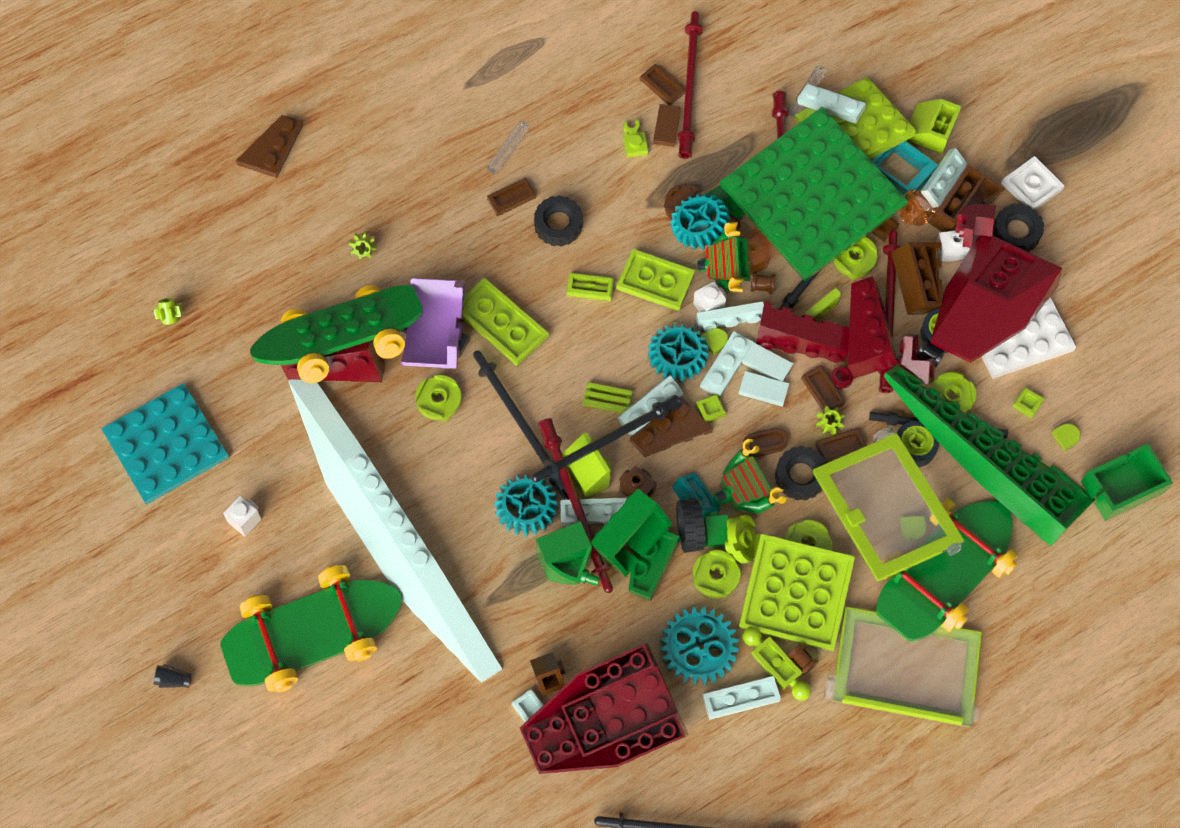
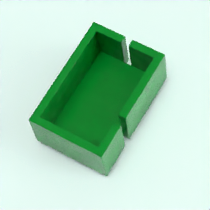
M1148 443L1130 451L1128 455L1124 454L1089 470L1080 481L1090 498L1096 497L1097 500L1094 504L1105 521L1164 494L1173 484Z
M637 489L628 496L623 506L610 517L609 522L595 534L590 543L608 564L627 577L640 561L624 549L623 546L626 544L640 556L644 557L673 523L664 514L658 503Z

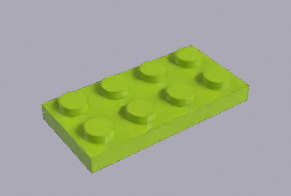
M483 278L464 297V309H462L461 318L517 367L549 338V333L486 278Z

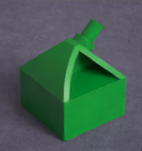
M581 521L536 538V555L547 580L567 585L585 584L587 582L598 586L601 577L590 574V571L587 570L591 563L592 546Z

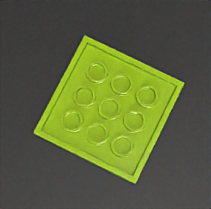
M868 77L837 92L838 94L866 103V109L856 124L834 116L831 117L870 160L916 136V130ZM806 108L795 114V121L799 124L817 110Z
M761 534L739 628L756 627L761 634L834 651L855 557Z

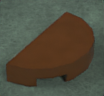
M676 185L669 190L665 196L664 209L670 220H672V213L676 212L675 206H682L681 200L688 201L689 195L692 198L696 197L697 192L701 193L700 188L695 185Z

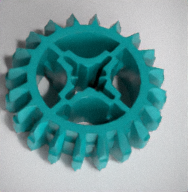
M697 192L696 197L692 198L689 195L688 201L681 200L682 206H675L676 212L672 213L673 220L670 222L672 232L680 244L683 243L686 248L691 246L694 250L700 246L704 250L706 245H713V242L724 232L725 224L729 223L731 218L727 206H725L721 199H718L715 195L710 197L707 192L701 197ZM713 213L717 214L714 222L712 221ZM687 221H689V228L686 230L685 224Z
M674 322L672 328L665 324L663 331L658 329L656 336L651 337V343L648 345V359L651 360V368L656 367V374L663 372V378L671 375L674 381L676 378H680L682 383L685 381L686 376L690 380L693 379L694 374L699 376L701 369L706 367V361L709 359V354L707 353L709 352V346L705 345L706 338L701 337L700 330L693 332V325L687 329L684 322L681 324V327H677ZM680 346L681 354H679L678 359H676V351H678V347ZM664 358L669 359L672 362V364L667 362Z
M527 473L524 474V479H520L517 474L514 482L511 479H507V486H500L502 493L499 492L495 495L498 501L494 502V508L497 509L495 511L496 517H501L499 523L501 525L507 524V531L515 528L514 534L516 536L520 533V530L524 532L525 537L528 536V531L531 530L536 536L537 528L545 531V524L551 525L553 523L551 517H556L557 515L555 509L558 508V502L554 501L557 499V495L552 492V485L545 486V479L533 482L532 479H529ZM526 490L523 494H515L517 492ZM534 492L544 499L546 505H542L540 501L534 499ZM529 499L530 506L528 505V507H525L523 511L522 504L524 505V503L528 502ZM507 504L518 511V518L508 511ZM531 515L537 516L533 519L526 520Z

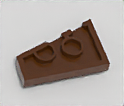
M281 115L236 160L237 165L277 178L303 127L302 121Z
M681 397L682 407L669 413L663 420L653 419L631 436L630 442L644 457H648L669 449L675 444L691 441L694 437L702 434L712 433L713 429Z

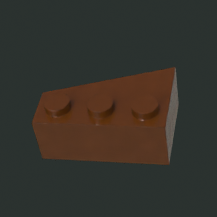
M968 164L928 223L941 232L952 231L957 226L958 212L963 207L972 204L989 205L1000 196L1005 188Z
M908 242L891 252L908 315H925L942 306V280L939 279V268L942 267V261L939 260L941 242Z

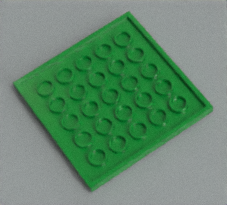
M823 107L720 181L721 187L804 281H807L908 204L904 196Z

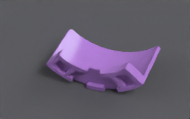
M413 277L410 280V285L414 287L424 312L416 322L407 327L401 365L456 369L459 358V340L462 337L463 323H458L459 318L461 319L462 309H464L465 280Z

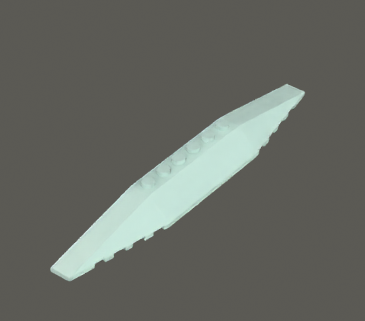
M289 380L326 485L389 584L399 591L402 601L460 659L481 683L502 670L500 664L439 565L318 383Z

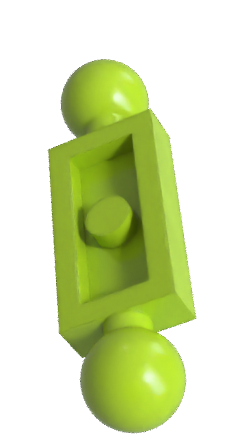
M756 627L745 629L742 638L745 644L756 647L751 652L755 660L770 676H774L775 682L783 690L791 686L792 695L795 699L800 701L808 699L811 695L810 685L805 681L798 680L803 672L770 636L763 642L759 629Z

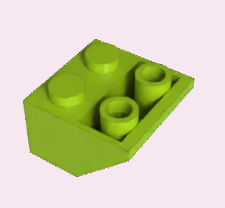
M943 99L917 103L909 121L916 130V136L907 141L943 154L962 106Z
M587 432L582 434L563 453V457L596 439H591ZM600 449L567 466L572 480L584 499H589L610 487V471L612 466L606 457L603 458L599 453Z

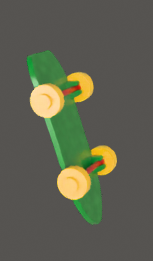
M367 285L356 292L355 299L309 314L303 309L298 308L287 311L280 320L281 324L267 331L252 345L250 354L254 361L262 364L289 365L298 363L297 371L300 378L307 383H317L323 380L329 372V366L324 355L374 340L373 346L380 357L389 359L398 356L405 347V341L399 331L409 327L423 315V306L412 285L394 286L384 290L375 285Z
M950 498L941 503L964 541L948 547L939 555L894 574L880 592L876 604L877 615L908 641L923 639L934 633L941 625L949 633L955 628L960 629L968 620L966 614L970 608L962 602L991 571L998 578H1001L1005 573L1009 575L1018 565L1015 562L1019 557L1017 552L1010 549L1005 554L1011 541L1012 516L1010 510L1002 503L995 501L978 502L967 505L954 513L952 511L956 503ZM932 515L929 522L938 527L940 524L935 516ZM939 526L921 547L947 536L942 527ZM899 550L896 551L893 555L889 553L883 559L882 564L889 562L895 558H898L904 554Z
M332 565L318 575L320 586L325 589L272 610V603L268 595L248 597L239 606L242 617L248 619L236 624L220 642L232 681L239 686L266 684L267 690L270 692H284L289 690L298 681L296 671L343 653H345L348 661L357 660L361 662L369 659L377 651L374 639L391 625L401 609V594L393 586L378 581H348L350 573L347 566Z

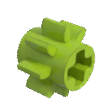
M367 231L360 235L355 232V240L349 241V245L354 247L351 250V255L356 253L359 256V260L364 256L371 258L372 253L370 250L375 251L377 245L372 244L375 236H368ZM361 242L365 243V248L360 247Z
M175 298L161 299L158 301V305L155 306L156 308L153 309L155 319H161L162 324L165 325L178 322L179 317L184 313L182 303H176Z
M828 406L824 408L825 414L818 412L816 415L820 421L815 426L821 427L823 435L826 432H831L834 436L836 428L842 430L844 427L840 421L845 416L837 412V407L834 410H829ZM829 417L833 419L831 425L827 423Z

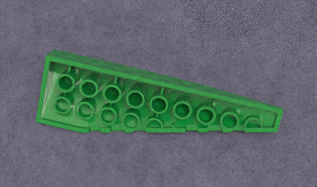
M896 365L885 373V379L941 446L980 485L1050 546L1095 501L1094 498L1091 499L1084 489L1053 464L1050 467L1041 462L1042 457L1036 453L1030 455L1021 449L1022 444L1015 440L1005 439L1003 432L972 412L968 415L959 409L961 405L953 400L951 403L947 402L939 396L941 394L934 388L924 387L922 380Z

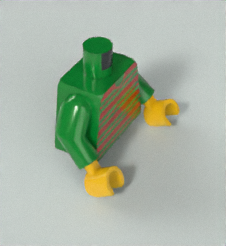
M738 222L726 223L724 232L713 242V245L706 248V259H700L697 262L699 272H707L709 279L715 280L718 286L729 292H743V289L740 288L741 282L750 281L748 240L735 237L740 235V231H736Z
M747 439L743 443V449L735 454L722 472L723 476L720 483L722 490L713 493V497L718 506L730 502L733 509L737 512L761 514L773 507L775 502L785 503L786 497L777 498L778 494L784 490L778 487L771 489L754 457H749L750 453L755 454L759 451V446H755L750 450L749 445L753 442V439Z

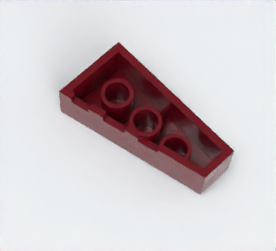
M873 276L851 283L848 368L853 377L857 378L899 365L880 290Z
M764 302L756 344L768 350L779 349L788 354L799 353L809 358L820 357L835 363L845 362L848 354L849 327L823 320L821 323L816 322V319L811 315L797 316L791 314L792 309L782 307L781 310L772 308V303Z
M374 340L324 355L329 366V372L321 381L382 383L385 362L375 351L373 346ZM298 363L281 365L287 379L302 380L297 371Z

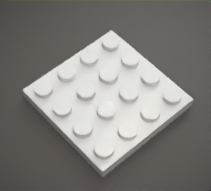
M1050 297L1025 330L983 355L982 359L992 379L1073 352L1076 346Z

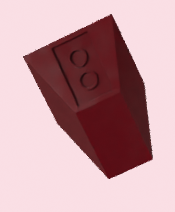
M979 235L945 288L931 344L969 363L974 362L1027 328L1059 286L1062 267L997 237Z
M648 643L576 674L520 727L539 774L619 767L689 735Z

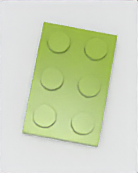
M632 248L616 289L680 311L695 275V270Z

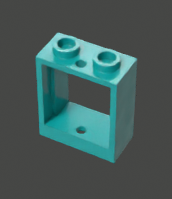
M906 141L871 159L908 203L923 189L938 167L937 163ZM893 153L920 171L907 186L881 167Z

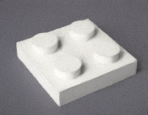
M1035 156L1006 176L1001 182L1024 206L1028 205L1033 210H1037L1065 187Z

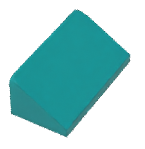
M696 472L679 477L672 485L680 500L695 498L699 500L703 517H705V513L719 512L721 510Z

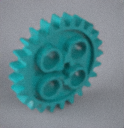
M694 606L691 614L686 609H683V617L677 613L674 614L675 622L667 621V626L670 629L663 628L662 634L666 637L660 638V643L666 646L660 648V653L667 655L663 657L662 661L670 662L667 668L668 671L676 669L675 678L681 674L684 675V683L689 678H692L694 686L698 679H701L703 686L706 685L708 678L715 683L716 675L723 679L725 676L723 669L730 672L732 667L729 663L736 662L737 658L733 655L738 654L739 649L733 646L738 644L739 639L732 638L736 630H728L731 622L723 623V614L716 618L714 616V609L710 614L706 613L705 607L702 608L701 613H698ZM706 626L711 629L712 633L704 635L699 629ZM685 635L690 641L683 644L677 640V637ZM715 637L719 638L718 641H711ZM698 642L699 645H704L703 649L700 650L698 646L695 647V643ZM717 648L720 650L721 655L714 657L709 653V650ZM680 651H687L685 654H679ZM695 657L698 659L699 664L692 666L687 663L686 659Z

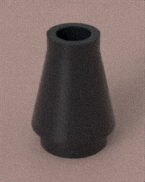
M166 664L163 666L157 665L153 685H159V688H189L192 673L184 672Z

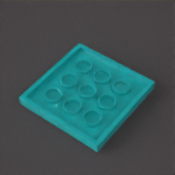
M184 383L101 428L146 505L229 458Z

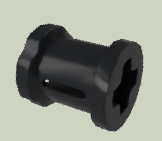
M925 340L917 353V357L934 358L936 368L946 351L932 346L928 340Z

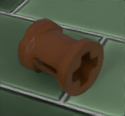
M753 272L750 292L759 290L773 295L776 275H757V272Z
M804 643L799 644L788 654V657L799 666L803 672L802 675L807 674L819 663V660L817 658L814 659L805 649Z

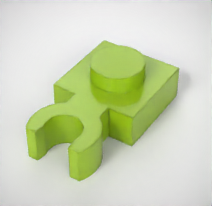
M635 120V127L633 128L628 127L627 121H624L623 131L625 133L623 135V143L627 158L648 155L645 133L639 132L640 123L638 120Z

